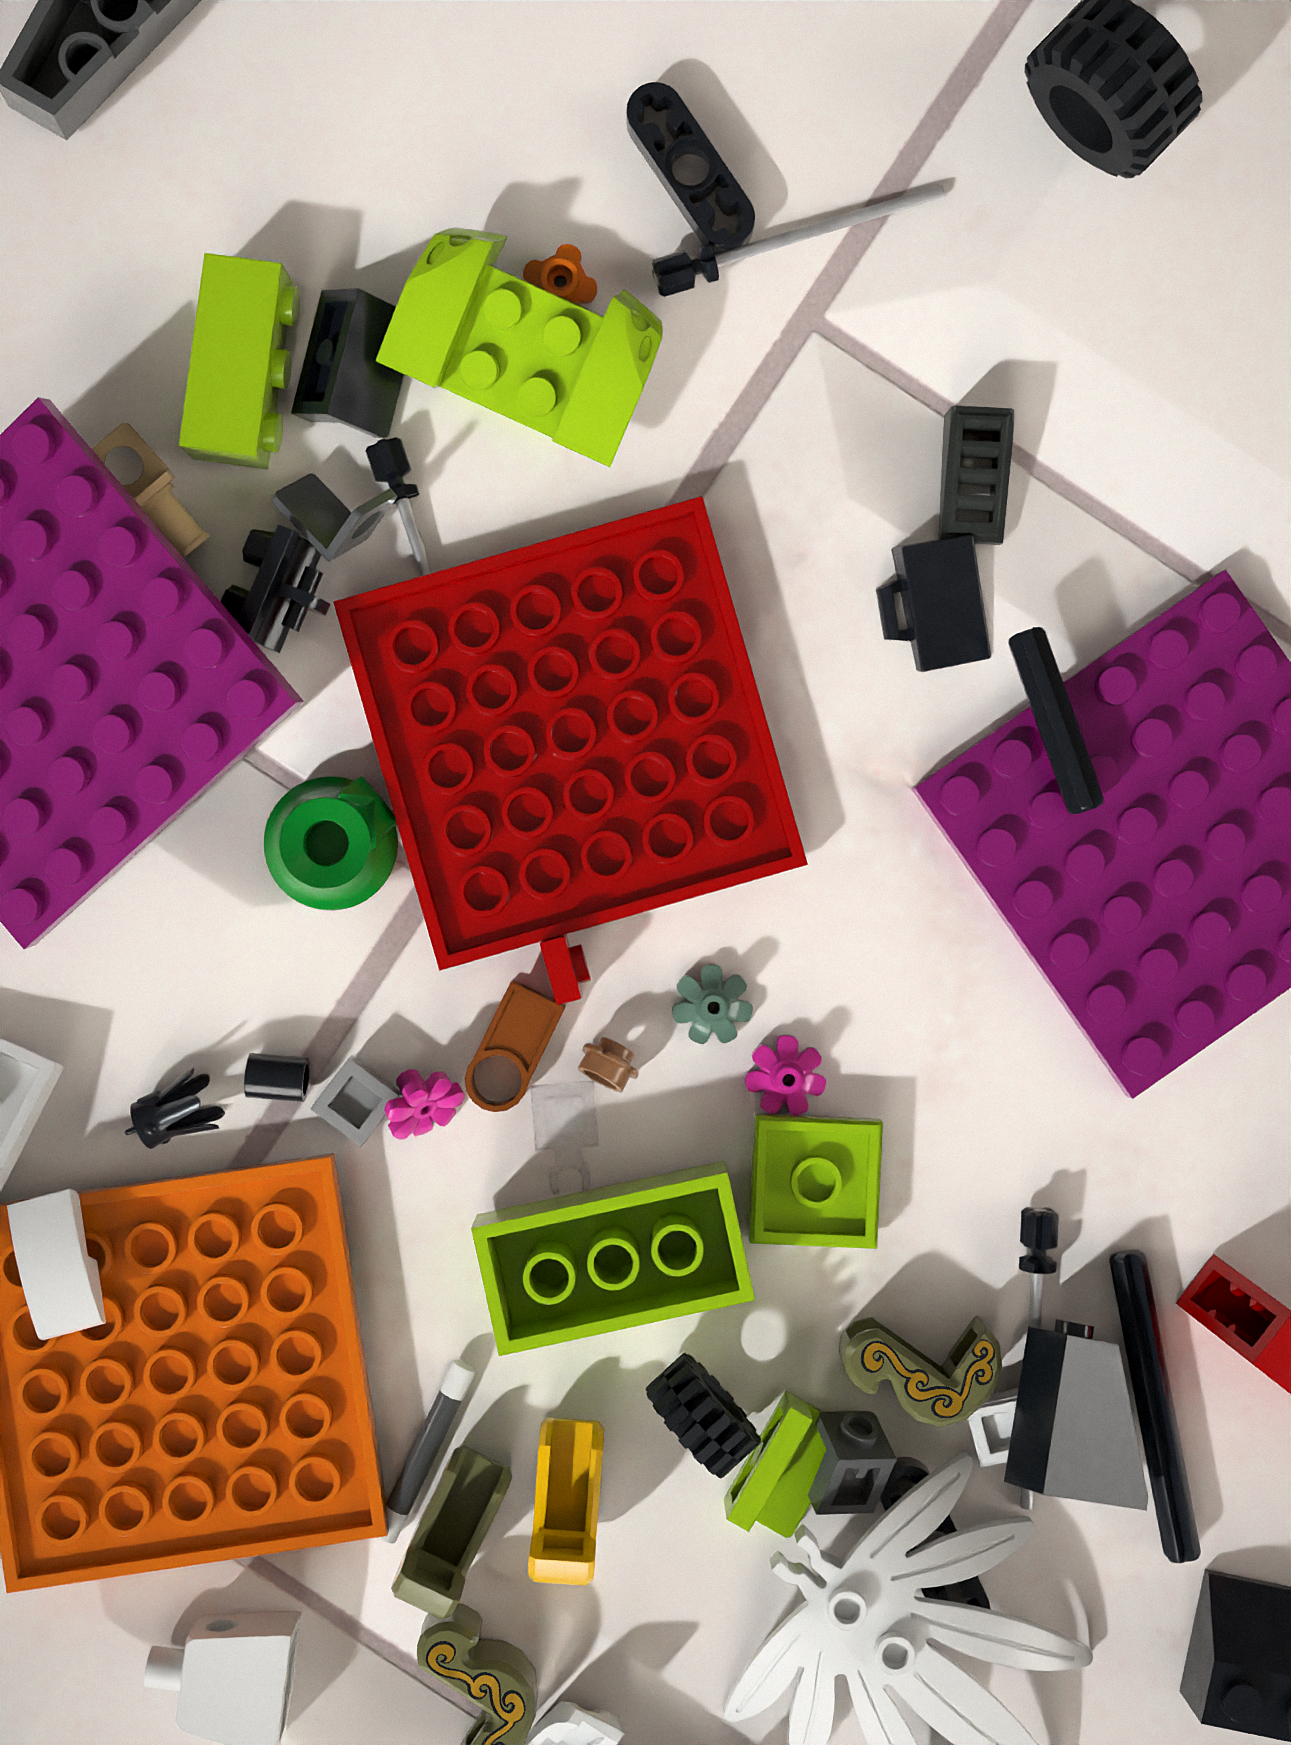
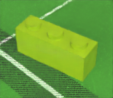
M204 253L179 447L194 460L268 469L270 452L278 453L283 437V416L280 413H276L279 388H288L292 368L291 352L284 349L287 325H296L300 309L299 287L293 286V282L282 263Z

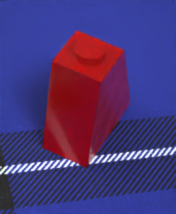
M1213 1254L1177 1300L1176 1304L1291 1394V1310Z

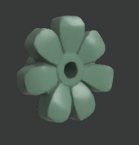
M703 965L701 981H697L690 975H684L676 985L678 992L686 1000L677 1002L672 1006V1015L676 1023L692 1022L688 1035L696 1043L705 1044L712 1032L716 1034L720 1042H730L737 1037V1030L733 1021L747 1022L751 1018L752 1004L738 999L746 991L747 984L740 975L733 974L723 981L722 969L719 965ZM710 1002H717L718 1007L716 1010L710 1011L707 1009Z

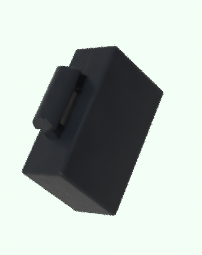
M966 534L893 547L891 552L897 579L876 588L884 640L910 641L918 672L990 659L991 649L973 535ZM900 592L908 629L899 630L893 593Z

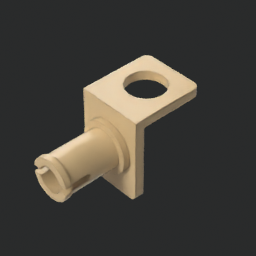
M122 423L94 446L92 450L104 464L109 452L117 447L125 446L132 448L139 454L143 464L141 476L132 484L122 486L181 556L185 558L210 535L198 525L170 492L174 488L171 482L176 476L130 424Z

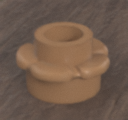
M601 1037L597 1045L586 1043L583 1046L582 1051L585 1055L578 1066V1070L591 1080L613 1091L622 1092L630 1077L637 1079L639 1073L636 1068L630 1065L635 1055L623 1045L611 1039Z

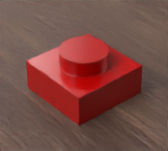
M567 934L541 941L539 944L556 1005L582 999L581 984L591 981L582 945L570 947Z

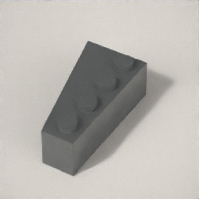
M38 0L0 68V93L10 108L61 138L68 140L201 0Z

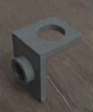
M310 473L276 491L272 497V503L328 562H331L370 537L397 498V495L391 489H388L351 512L315 474Z

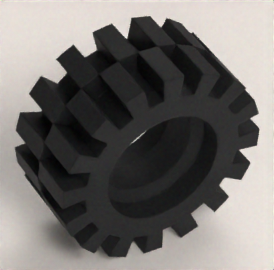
M686 1352L680 1355L645 1388L648 1399L653 1403L652 1406L656 1413L664 1418L665 1421L663 1423L667 1428L678 1436L680 1444L692 1452L697 1462L701 1465L704 1464L706 1469L711 1474H716L718 1478L722 1479L761 1443V1438L756 1433V1428L746 1418L747 1415L742 1408L735 1404L734 1398L730 1393L720 1386V1382L713 1375H710L700 1362L697 1363L694 1357L690 1354L687 1355Z

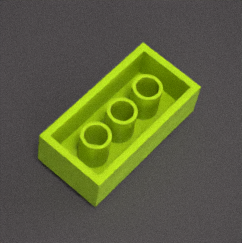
M724 1160L477 1214L471 1227L499 1356L755 1301Z

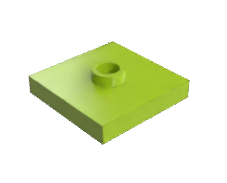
M754 1113L749 1242L752 1244L877 1249L883 1121L874 1118Z

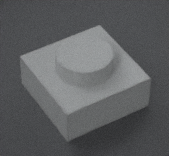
M352 1055L346 1060L310 1109L362 1147L386 1116L384 1111L386 1103L391 1099L399 1098L402 1093Z

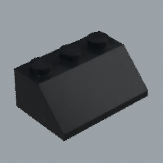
M1208 1569L1204 1570L1179 1690L1201 1724L1291 1742V1586Z

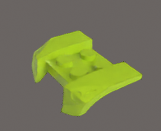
M449 228L434 234L404 285L376 362L433 388L441 387L545 434L553 438L552 441L611 467L656 358L663 336L662 321L625 289L620 294L612 297L603 316L493 266L504 248L508 238L506 235L465 228Z

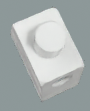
M272 1611L206 1614L200 1616L187 1637L185 1650L152 1646L146 1663L144 1686L179 1691L175 1726L182 1732L224 1745H281L287 1729L302 1612Z

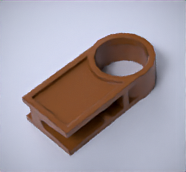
M515 980L510 982L473 1060L467 1067L464 1079L466 1092L472 1102L481 1109L491 1112L507 1111L520 1102L527 1091L529 1081L566 1005H556L554 999ZM488 1057H507L517 1065L521 1073L522 1082L520 1090L507 1101L495 1102L487 1100L479 1093L475 1086V1067Z

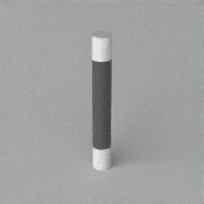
M453 1360L387 1500L386 1511L389 1533L387 1536L378 1537L379 1540L385 1543H396L476 1373V1369L464 1361Z

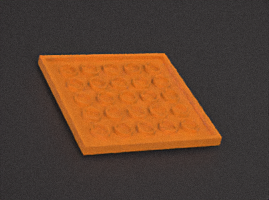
M335 1153L77 1191L80 1198L87 1253L89 1257L97 1260L106 1323L46 1340L38 1338L30 1315L15 1257L7 1205L29 1199L0 1203V1552L7 1593L388 1535L387 1502Z

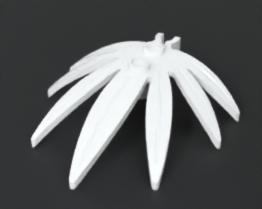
M962 1451L935 1469L898 1499L869 1528L842 1562H840L838 1557L819 1549L816 1537L802 1524L794 1532L796 1543L808 1552L810 1566L818 1573V1576H815L803 1563L790 1562L778 1550L770 1558L771 1570L786 1583L798 1585L806 1601L768 1636L750 1658L735 1681L724 1704L723 1712L725 1719L730 1722L747 1719L760 1713L782 1695L791 1683L798 1668L803 1666L791 1703L788 1745H827L834 1717L835 1677L838 1674H844L847 1677L853 1704L869 1745H918L904 1717L884 1688L886 1684H890L920 1717L954 1745H1039L1021 1722L996 1696L964 1668L928 1643L927 1640L933 1638L948 1647L974 1658L1022 1670L1063 1671L1089 1666L1093 1662L1094 1657L1090 1648L1085 1644L1040 1624L982 1607L914 1596L915 1591L919 1588L938 1587L961 1582L994 1568L1020 1549L1035 1531L1034 1523L1029 1516L1000 1519L950 1533L906 1553L925 1540L939 1527L960 1498L973 1467V1460L967 1451Z

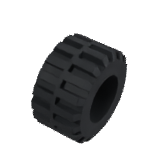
M1081 0L1028 55V62L1025 64L1024 73L1028 79L1026 83L1029 92L1048 126L1076 155L1097 169L1115 177L1119 175L1127 179L1134 178L1136 175L1140 176L1199 115L1201 111L1200 103L1203 101L1202 91L1197 84L1199 82L1198 76L1181 45L1154 16L1130 0Z

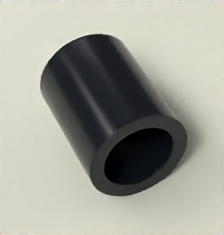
M250 1053L244 1077L245 1097L304 1102L309 1087V1058Z

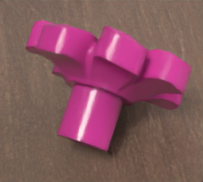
M780 1035L777 1039L776 1052L765 1044H760L754 1049L751 1056L760 1069L747 1072L745 1074V1084L750 1092L764 1091L759 1101V1105L764 1111L775 1114L779 1111L782 1104L786 1103L788 1111L797 1116L808 1110L809 1105L805 1097L806 1093L819 1096L824 1092L826 1079L822 1075L812 1072L821 1064L822 1057L814 1047H807L799 1053L798 1041L794 1036ZM786 1074H791L789 1081H782Z
M406 1070L396 1079V1085L403 1096L389 1100L384 1108L388 1120L391 1121L388 1127L392 1135L400 1140L406 1139L411 1133L415 1137L428 1133L433 1129V1121L439 1126L445 1127L456 1114L455 1107L461 1105L464 1101L465 1094L457 1082L451 1083L444 1072H433L424 1082L418 1070Z

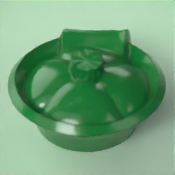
M336 776L307 780L289 790L277 802L270 813L265 827L263 846L268 869L278 886L292 899L305 906L333 911L354 907L372 897L389 878L398 851L397 822L394 813L363 776L355 780Z

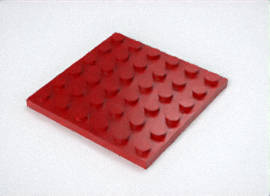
M702 496L333 601L439 971L808 865Z

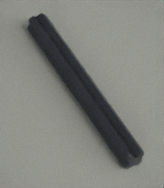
M1140 1250L1119 1251L1110 1255L1109 1263L1163 1553L1172 1563L1195 1561L1200 1557L1201 1549L1147 1258Z

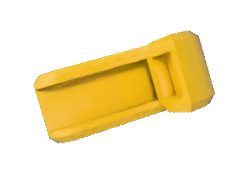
M547 1417L541 1423L533 1531L528 1565V1575L534 1582L587 1586L594 1580L605 1429L599 1421Z

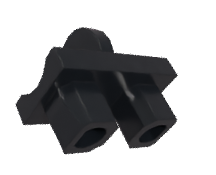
M278 524L275 532L257 529L250 531L242 549L244 562L259 569L251 590L248 591L232 584L228 589H225L220 602L255 643L280 653L289 630L292 629L299 632L308 610L326 616L331 604L314 596L324 574L316 570L322 554L307 539L301 537L298 532Z

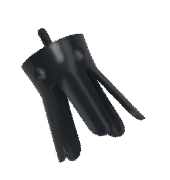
M192 1067L163 1091L158 1090L137 1099V1102L132 1103L130 1106L133 1127L125 1130V1135L128 1136L137 1132L143 1144L149 1149H153L160 1144H167L174 1136L220 1129L216 1124L206 1123L221 1119L225 1115V1111L218 1106L197 1110L201 1105L199 1097L194 1096L208 1086L210 1076L208 1074H201L187 1081L194 1073L195 1069Z

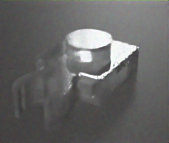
M594 1081L531 1085L535 1152L554 1150L555 1161L549 1172L551 1192L554 1195L559 1194L558 1175L563 1169L573 1168L581 1174L582 1192H587L590 1186L591 1173L587 1162L581 1156V1148L599 1146Z

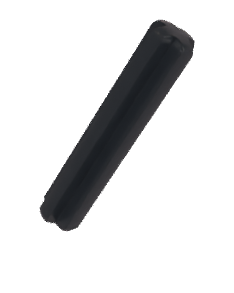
M1033 627L1019 632L1009 638L1008 645L1066 810L1070 814H1080L1097 808L1104 803V796L1046 631L1042 627Z

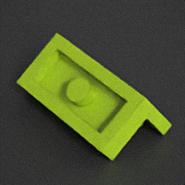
M785 1390L760 1434L761 1443L748 1455L724 1497L726 1519L747 1532H750L755 1521L785 1538H790L794 1534L811 1504L808 1493L826 1452V1447L816 1427L819 1413L823 1412L822 1410Z

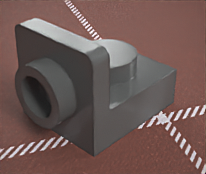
M871 1411L820 1412L816 1421V1427L826 1447V1452L808 1493L816 1515L874 1513L897 1460L877 1416Z

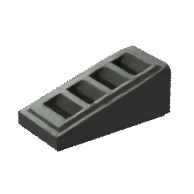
M952 406L945 414L938 539L972 534L975 544H1003L1013 446L1014 409ZM963 431L993 432V441L962 440ZM960 457L992 458L991 469L960 467ZM958 484L990 485V496L957 494ZM956 509L989 511V522L955 521Z

